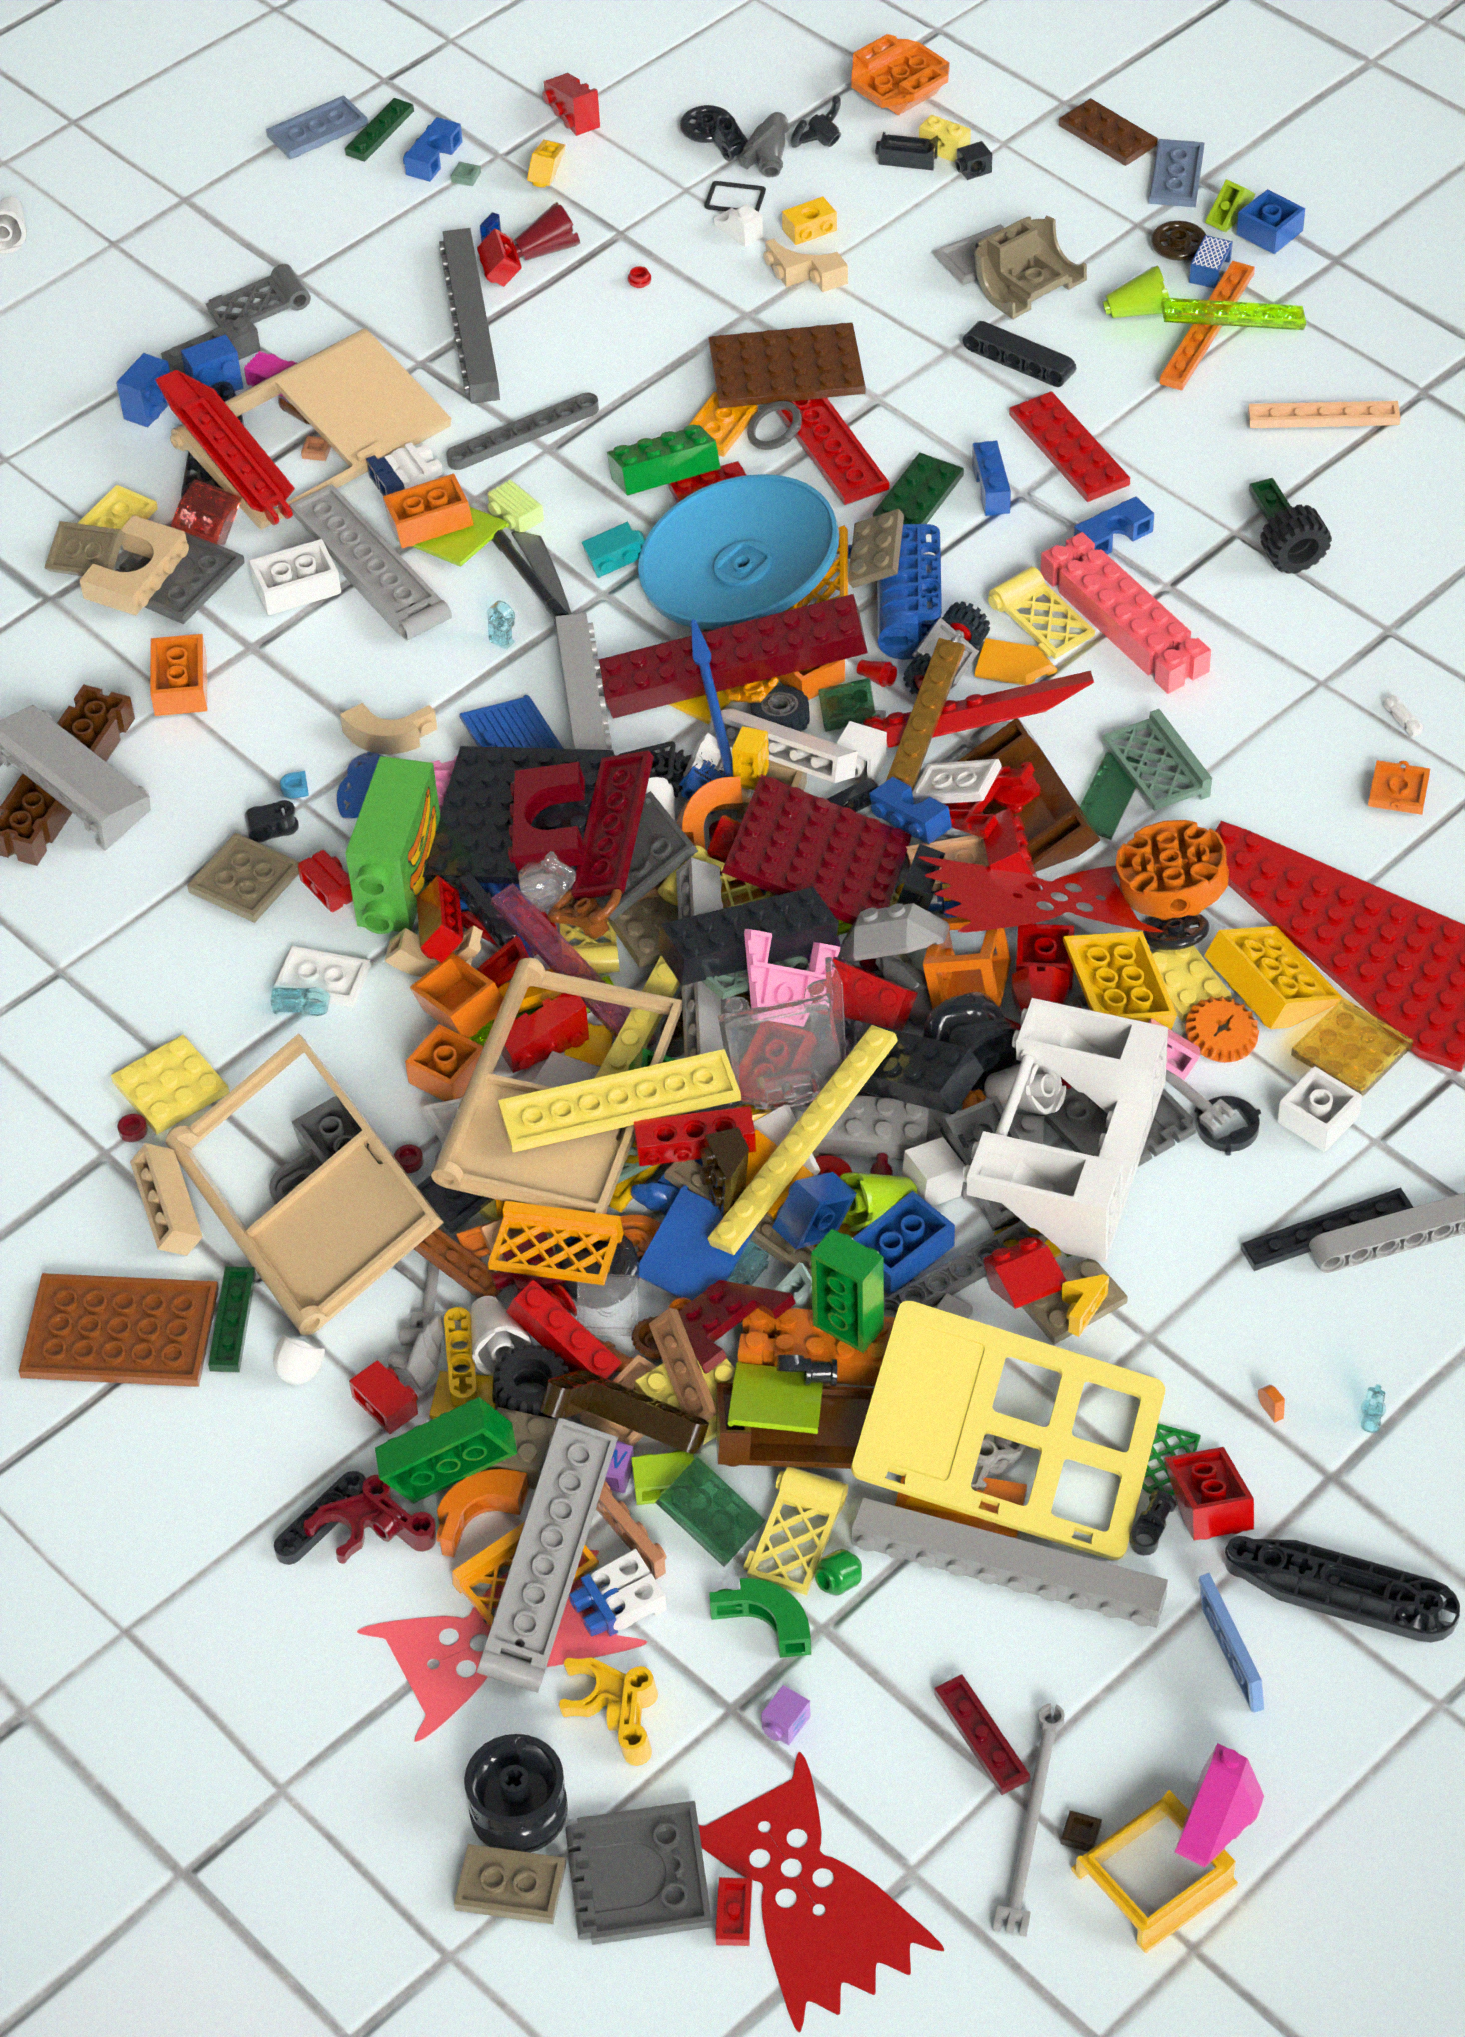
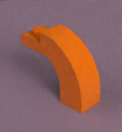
M724 777L713 780L698 789L685 803L678 816L677 824L693 844L705 849L704 822L709 813L717 810H735L743 803L740 777Z
M508 1469L487 1470L466 1477L454 1485L443 1497L437 1508L439 1519L437 1542H440L442 1555L455 1557L465 1527L476 1516L490 1511L520 1515L529 1491L527 1473Z

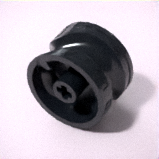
M982 992L967 993L946 1004L931 1019L923 1033V1037L967 1047L972 1050L984 1069L971 1090L973 1091L978 1089L985 1091L984 1085L990 1074L1015 1066L1019 1061L1016 1060V1048L1012 1047L1014 1033L1019 1029L1009 1019H1005L1004 1014L995 1002Z
M509 1734L494 1738L485 1743L471 1757L464 1776L465 1792L473 1830L485 1845L493 1848L531 1853L547 1846L559 1835L568 1814L567 1794L560 1758L547 1743L530 1735Z

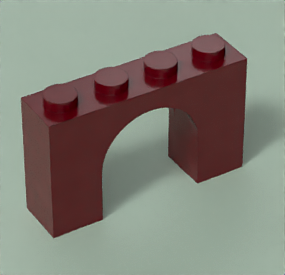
M579 762L516 770L515 780L511 782L510 786L514 803L510 804V814L513 820V825L509 826V834L512 841V846L508 848L510 862L515 863L519 873L535 871L533 870L534 868L540 869L544 866L548 869L583 865L584 842L578 826L551 830H541L531 826L536 815L548 806L585 800V777Z

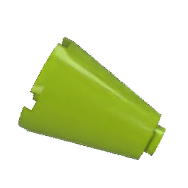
M1159 266L1151 267L1105 295L1106 300L1102 301L1106 315L1111 314L1112 318L1171 312L1172 307L1169 294L1163 283L1164 278Z
M857 1172L842 1174L839 1178L857 1193L842 1224L847 1223L851 1227L849 1228L850 1231H862L909 1193L914 1191L917 1194L916 1185L910 1178L903 1176Z

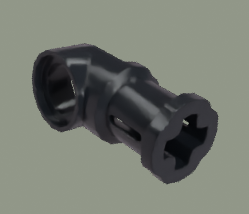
M777 1355L776 1371L804 1372L805 1385L808 1386L813 1382L830 1383L831 1386H836L837 1359H831L830 1362L812 1361L811 1358H804L802 1355Z
M1158 1490L1151 1493L1149 1497L1150 1503L1146 1511L1141 1512L1132 1529L1130 1546L1139 1555H1151L1157 1550L1159 1538L1166 1527L1165 1520L1169 1512H1173L1177 1506L1172 1496L1164 1491ZM1146 1534L1153 1539V1542L1144 1545L1139 1543L1136 1537Z

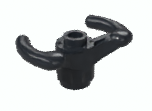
M838 95L833 96L831 109L826 115L816 114L811 118L808 123L810 127L807 131L803 132L807 122L805 120L799 121L790 139V145L793 148L816 140L824 146L832 147L839 140L841 132L832 121L840 109V97Z

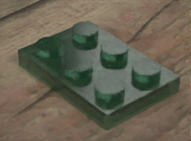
M698 1456L655 1502L723 1567L729 1563L766 1521Z

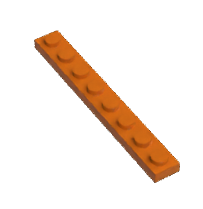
M1236 261L1231 262L1162 372L1159 384L1178 390L1184 389L1254 276V266Z

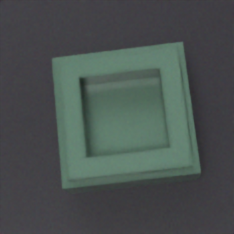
M459 162L451 174V182L473 186L481 174V166Z

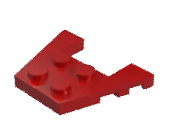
M1024 762L1021 764L1022 768L1011 770L1010 766L1001 767L983 801L945 803L949 807L952 828L988 839L999 822L995 814L981 813L988 803L993 800L1000 786H1024L1035 771L1032 763Z

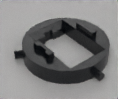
M1219 1096L1208 1101L1213 1105L1219 1099H1222L1233 1110L1237 1109L1248 1124V1127L1240 1128L1227 1136L1217 1139L1209 1129L1201 1124L1199 1117L1204 1112L1196 1107L1194 1112L1198 1113L1196 1129L1200 1139L1206 1145L1215 1150L1225 1152L1226 1156H1230L1231 1152L1243 1150L1256 1140L1259 1132V1115L1261 1111L1260 1109L1256 1110L1244 1099L1234 1096Z

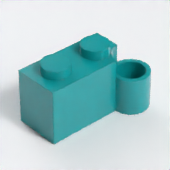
M627 521L581 543L597 578H600L639 559L646 539L641 531H633Z

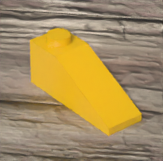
M543 139L532 153L527 181L533 182L532 184L537 187L544 188L546 185L550 186L556 175L566 145Z

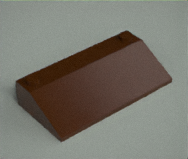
M1019 718L1012 720L957 761L999 759L1002 767L1010 766L1011 769L1022 768L1021 764L1024 762L1032 763L1035 769L1032 775L1036 783L1040 785L1041 793L1031 802L1024 805L1020 813L1013 815L1014 817L1019 815L1024 824L1025 830L1023 832L1029 843L1027 848L1031 854L1036 872L1078 857L1101 841L1045 753ZM991 801L983 810V814H997L1007 809V807Z
M716 1383V1409L718 1412L716 1414V1448L718 1465L730 1467L749 1465L851 1469L874 1388L823 1386L818 1434L739 1425L729 1426L728 1416L733 1383Z

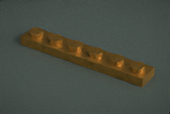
M939 637L886 781L894 777L911 786L913 791L965 650L964 644Z

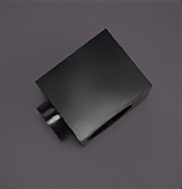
M983 141L958 148L957 159L955 160L956 169L967 180L992 173L993 154Z

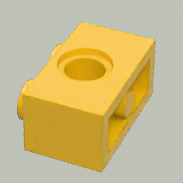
M822 196L783 210L782 230L795 245L837 231V212Z

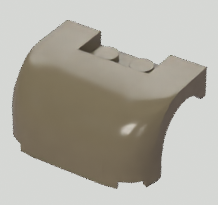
M1047 215L1045 219L1031 220L1030 216L1023 218L981 240L979 247L975 251L976 274L984 295L993 306L1011 319H1015L1030 311L1032 301L1054 289L1063 286L1069 290L1087 281V264H1075L1064 255L1057 240L1056 220Z

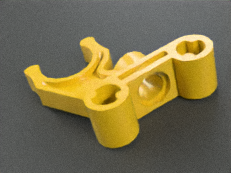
M592 1657L582 1659L566 1658L564 1666L569 1676L577 1674L589 1675L596 1680V1685L593 1692L582 1700L561 1699L559 1708L562 1716L591 1717L608 1705V1730L618 1731V1742L624 1759L627 1763L634 1766L646 1763L651 1758L652 1748L647 1732L641 1726L642 1709L653 1705L658 1698V1690L652 1672L646 1667L639 1666L630 1669L627 1674H624Z

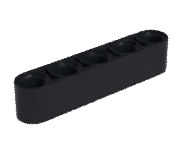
M978 321L962 339L964 346L969 351L1054 387H1061L1077 369L1074 360L1069 356L985 321Z

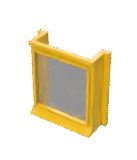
M1170 1790L1167 1791L1161 1800L1083 1856L1077 1857L1076 1864L1071 1867V1871L1079 1880L1089 1874L1138 1929L1136 1944L1144 1953H1147L1238 1885V1882L1234 1879L1236 1861L1225 1849L1206 1867L1174 1852L1188 1809Z

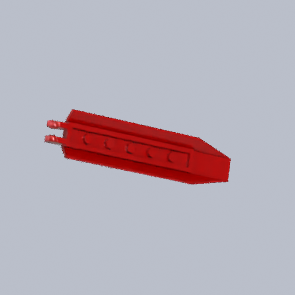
M178 370L156 378L155 381L170 409L250 508L262 513L264 512L272 525L280 522L279 516L273 507L278 506L280 513L285 519L291 518L293 513L286 499L295 490L294 486L213 388Z
M1090 670L986 695L973 694L960 701L947 700L932 738L1046 712L1093 684L1092 672ZM894 712L883 719L878 716H871V718L868 717L864 721L863 725L887 732L888 748L899 746L911 712Z

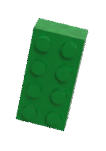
M688 425L684 427V430L677 432H664L660 437L653 439L643 438L638 440L636 444L629 446L619 445L614 450L607 452L611 478L627 496L721 469L716 440L700 425Z
M831 1229L811 1253L813 1326L864 1353L884 1329V1256L880 1255L877 1250L870 1247L867 1248L856 1242L848 1234H841Z
M480 1397L469 1400L465 1404L449 1412L442 1413L439 1417L418 1425L412 1430L375 1447L379 1479L413 1504L460 1482L466 1477H470L518 1454L512 1422Z

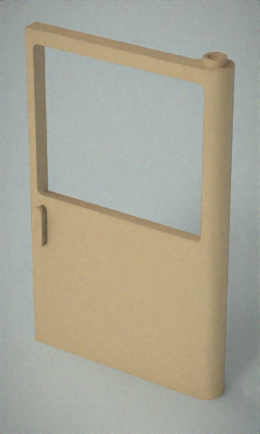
M364 328L225 401L230 410L238 417L282 393L350 466L349 469L288 501V505L331 484L336 489L368 472L366 458L375 455L377 459L390 455L398 448H405V444L410 442L415 446L450 427L452 419L382 344ZM183 424L171 430L170 441L172 445L183 452L188 450L260 530L271 525L264 512L262 513L250 508ZM275 508L274 510L278 514L279 520L284 518L279 508Z
M524 958L518 962L431 1177L435 1183L442 1187L501 1201L606 1214L635 1137L634 1125L512 1152L498 1107V1100L553 1087L494 1075V1069L529 986L668 1015L650 1066L663 1062L682 1011V1000L545 971L544 966L539 960Z
M299 1033L190 1127H174L166 1137L165 1143L168 1148L175 1151L180 1165L302 1335H310L318 1331L444 1223L308 1042ZM305 1053L361 1127L362 1131L247 1229L195 1157L192 1148L301 1054Z

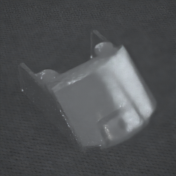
M831 956L825 957L826 979L817 980L809 984L805 989L804 998L752 1009H750L747 1000L742 997H735L734 995L723 1000L721 999V1015H718L723 1048L741 1093V1100L736 1101L735 1104L740 1106L741 1103L754 1105L755 1109H778L783 1105L794 1107L812 1102L846 1059L843 983ZM720 982V985L724 988L730 987V984Z

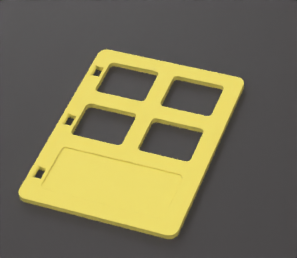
M904 1301L897 1310L851 1465V1472L857 1479L1109 1560H1119L1127 1550L1165 1395V1386L1159 1379L914 1301ZM1007 1357L1056 1371L1061 1375L1047 1427H1041L993 1410L992 1405ZM1085 1382L1104 1386L1139 1399L1140 1403L1127 1452L1107 1448L1072 1435V1428ZM992 1434L1040 1451L1038 1467L1026 1506L983 1494L971 1488L984 1435ZM1070 1459L1117 1474L1120 1477L1108 1531H1099L1052 1514L1051 1509L1064 1460ZM887 1472L904 1476V1484L886 1479ZM981 1501L998 1506L997 1514L980 1509ZM1074 1531L1092 1536L1090 1543L1072 1538Z

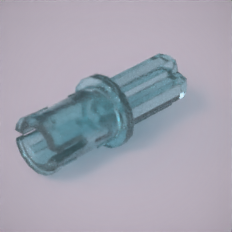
M1378 1384L1367 1389L1366 1399L1361 1405L1363 1413L1361 1427L1368 1433L1379 1431L1381 1417L1386 1412V1405L1384 1403L1386 1392L1381 1390L1382 1386Z

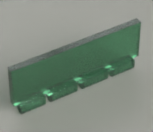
M1111 752L1105 753L1080 806V809L1097 835L1112 840L1136 790V786ZM1130 756L1126 758L1128 762L1139 764L1141 761Z

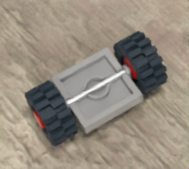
M961 601L960 604L955 602L949 607L942 618L940 617L934 622L913 652L912 656L914 659L904 672L903 681H906L904 685L906 688H911L909 691L911 694L916 693L918 695L939 637L965 645L962 659L950 689L957 685L978 654L977 648L990 631V622L985 620L987 617L985 613H979L981 611L980 608L977 607L975 610L971 603L966 606V602Z

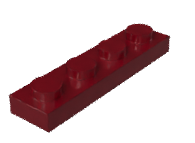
M963 1674L934 1688L935 1697L1001 1795L1030 1781L1029 1772Z

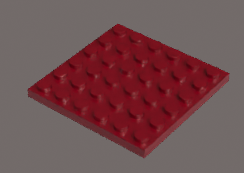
M761 774L722 873L776 895L814 887L836 919L853 925L860 912L868 908L881 909L889 906L908 850L906 846H909L912 835L902 829L881 823L875 818L866 817L850 808L841 807L829 802L825 798L814 796L798 787L789 786L773 777Z

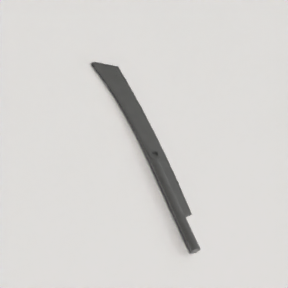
M513 531L511 533L522 549L535 574L554 598L562 604L568 614L571 615L572 613L563 587L542 537ZM553 619V622H554V625H555V628H556V631H557L556 622H555L554 619Z

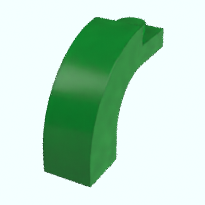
M740 1578L739 1590L721 1589L717 1592H709L711 1620L736 1617L758 1618L766 1622L774 1630L778 1640L780 1658L811 1655V1635L807 1615L798 1600L784 1588L761 1579Z

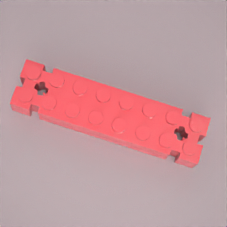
M1083 532L1067 539L1065 547L1056 545L1041 553L1040 573L1052 587L1058 584L1059 593L1148 676L1154 673L1155 683L1167 694L1184 686L1186 678L1189 677L1193 681L1209 672L1211 649L1199 638H1191V631L1103 550H1094L1095 543Z

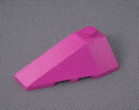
M1217 1743L1201 1771L1174 1851L1175 1853L1206 1867L1233 1839H1236L1248 1825H1251L1257 1819L1264 1794L1248 1758L1240 1755L1233 1749Z

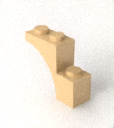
M775 239L765 241L766 252L763 253L765 263L772 267L776 278L781 279L786 287L811 279L814 285L816 284L822 292L848 284V265L838 252L823 255H807L786 249Z

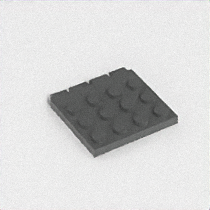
M170 524L169 527L185 532L189 550L187 555L176 565L173 573L169 574L164 580L160 589L152 595L145 608L184 625L245 561L244 556ZM131 554L119 566V569L115 571H136L146 566L151 559L139 554Z
M651 791L645 795L625 893L621 895L617 908L609 916L612 921L698 852V849ZM611 895L595 897L594 899L603 908Z
M1073 1087L1070 1089L1066 1088L1065 1099L1060 1109L1055 1113L1039 1115L1044 1116V1120L1074 1152L1099 1156L1098 1144L1102 1133L1106 1134L1108 1130L1106 1128L1108 1113L1086 1094L1078 1092ZM1163 1089L1138 1167L1151 1160L1152 1155L1156 1157L1175 1146V1141L1180 1143L1196 1134L1195 1127L1193 1126L1194 1118L1165 1089Z
M695 1801L577 1818L578 1824L569 1825L565 1828L567 1849L571 1852L568 1855L571 1880L575 1882L572 1884L574 1910L580 1912L575 1915L578 1939H591L592 1945L713 1927Z

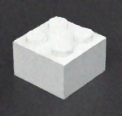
M1314 1066L1280 1101L1277 1123L1326 1152L1359 1118L1362 1095Z

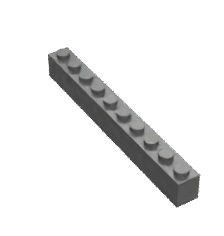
M471 228L442 231L443 241H439L448 299L451 301V316H456L452 317L454 332L459 331L455 333L456 346L461 347L458 348L459 363L464 362V364H460L462 379L467 378L463 380L465 394H470L471 404L500 400L499 383Z

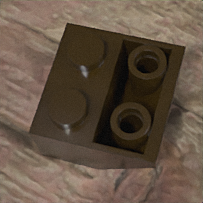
M739 1127L705 1135L704 1148L701 1149L703 1166L699 1169L700 1179L703 1185L708 1186L711 1203L714 1207H718L722 1217L727 1214L746 1187L749 1147Z

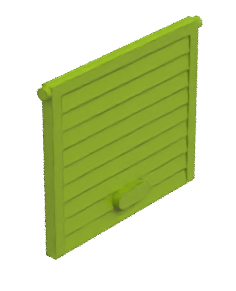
M469 506L473 526L415 544L411 547L461 567L493 539L494 534L498 530H503L505 527L508 528L509 523Z
M740 1361L736 1363L728 1416L729 1426L739 1425L818 1434L823 1383L813 1382L810 1386L805 1385L804 1372L776 1371L777 1367L745 1364Z

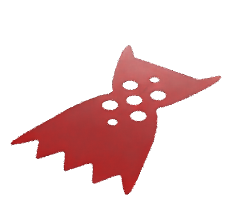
M918 857L926 862L942 867V869L925 876L951 885L946 889L936 892L935 895L961 903L945 911L947 914L971 921V923L958 930L960 933L1028 925L1056 918L1066 912L1122 927L1149 932H1163L1138 920L1112 877L1116 873L1115 866L1090 869L1065 875L1054 881H1046L1024 873L993 870L990 866L940 858ZM1028 882L1037 883L1042 886V890L1032 891L1025 884ZM1065 884H1077L1082 888V891H1069L1065 888ZM1019 893L1023 898H1015L1012 894ZM1051 893H1062L1068 897V900L1057 901L1051 897ZM1095 896H1104L1106 900H1098ZM1044 901L1052 904L1054 908L1047 911L1040 909L1036 904L1037 902ZM1080 902L1088 903L1093 907V910H1080L1076 904Z
M801 1752L797 1754L791 1780L706 1826L699 1825L702 1849L740 1875L752 1878L753 1881L760 1882L763 1886L762 1916L767 1946L788 2013L797 2032L800 2033L802 2030L806 2003L808 2001L836 2015L840 2014L841 1985L843 1982L875 1995L877 1963L885 1964L906 1975H910L911 1943L919 1944L932 1950L944 1951L943 1945L878 1885L847 1864L833 1857L826 1856L820 1851L822 1830L816 1793L809 1766ZM767 1821L771 1825V1829L766 1833L758 1829L759 1823ZM794 1829L803 1830L808 1837L806 1844L799 1848L790 1846L787 1842L788 1833ZM763 1849L770 1854V1862L766 1867L757 1868L750 1863V1855L754 1850ZM796 1859L801 1863L802 1871L797 1877L790 1878L782 1873L781 1865L785 1860ZM821 1868L830 1870L834 1876L832 1884L828 1887L817 1886L813 1882L815 1871ZM790 1889L795 1892L797 1901L792 1907L783 1908L777 1904L776 1895L780 1890ZM815 1904H821L825 1907L826 1910L823 1915L817 1916L813 1913Z

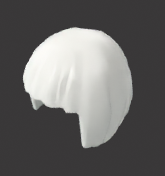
M282 1335L273 1353L275 1371L287 1383L293 1385L304 1384L313 1379L320 1370L325 1349L314 1348L304 1341L288 1339Z

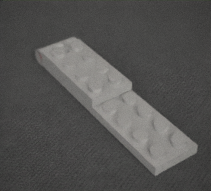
M332 484L289 505L293 516L316 540H323L329 554L343 568L344 577L399 636L401 635L408 641L452 618L448 604L427 585Z
M809 1092L808 1096L802 1093H794L788 1097L787 1105L790 1106L796 1121L800 1119L819 1093ZM856 1095L815 1150H818L819 1153L877 1157V1154L885 1153L888 1155V1158L904 1159L905 1150L943 1137L940 1131L945 1117L952 1114L886 1097ZM1015 1114L1012 1125L1019 1138L1043 1144L1044 1116Z
M562 1418L558 1419L476 1673L538 1693L618 1437Z

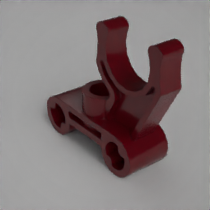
M377 1474L371 1475L363 1482V1494L320 1506L312 1517L304 1521V1532L310 1537L314 1536L319 1527L329 1522H339L350 1529L351 1537L347 1543L336 1549V1558L341 1564H345L354 1553L362 1549L365 1540L364 1529L367 1527L372 1528L376 1535L386 1542H389L397 1535L416 1551H428L436 1543V1524L432 1515L427 1512H417L413 1515L407 1513L392 1500L391 1487L380 1480Z

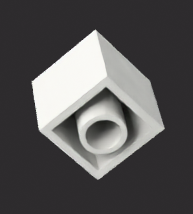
M849 721L836 743L858 751L855 777L847 780L859 783L864 779L872 778L875 781L887 760V732Z
M941 1137L905 1150L902 1176L910 1178L917 1187V1194L931 1206H935L961 1196L965 1165L946 1140Z

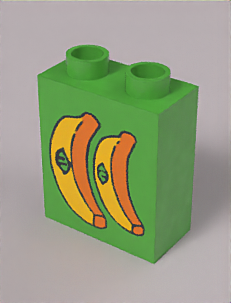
M379 757L345 852L357 926L365 927L376 934H387L391 931L401 932L405 928L412 931L418 913L416 898L424 891L428 881L424 880L423 874L440 820L434 766L431 762Z

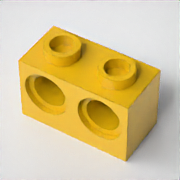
M742 726L732 748L733 777H740L741 788L755 790L760 775L766 776L769 771L768 731Z

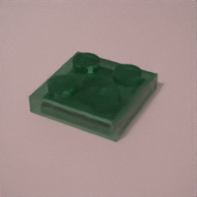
M870 678L818 690L825 732L845 728L849 721L862 724L868 717L877 716Z

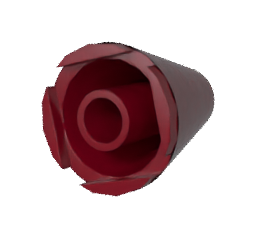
M556 202L514 239L519 258L522 257L526 261L580 244L578 233H572L573 223L561 204L559 205Z

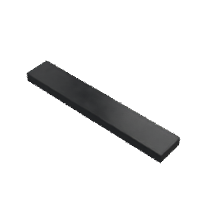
M1400 1187L1241 1243V1251L1253 1271H1257L1311 1252L1309 1243L1317 1235L1410 1209L1413 1206Z

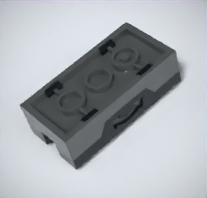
M997 1096L944 1118L940 1131L965 1167L966 1165H971L973 1161L971 1159L973 1145L975 1142H980L983 1131L996 1133L1004 1111ZM1011 1123L1007 1137L1020 1139ZM975 1197L992 1231L1020 1220L1002 1203Z

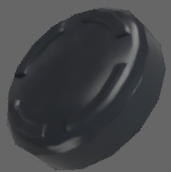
M623 1235L621 1243H617L605 1285L565 1281L563 1287L576 1303L590 1308L609 1307L622 1301L634 1290L639 1279L640 1259L632 1242ZM574 1237L566 1245L567 1248L577 1244L581 1239ZM598 1240L591 1245L598 1252L607 1247L609 1242ZM587 1247L573 1254L578 1262L592 1255ZM568 1257L559 1262L562 1270L574 1265ZM596 1261L583 1269L586 1273L599 1275L601 1266Z

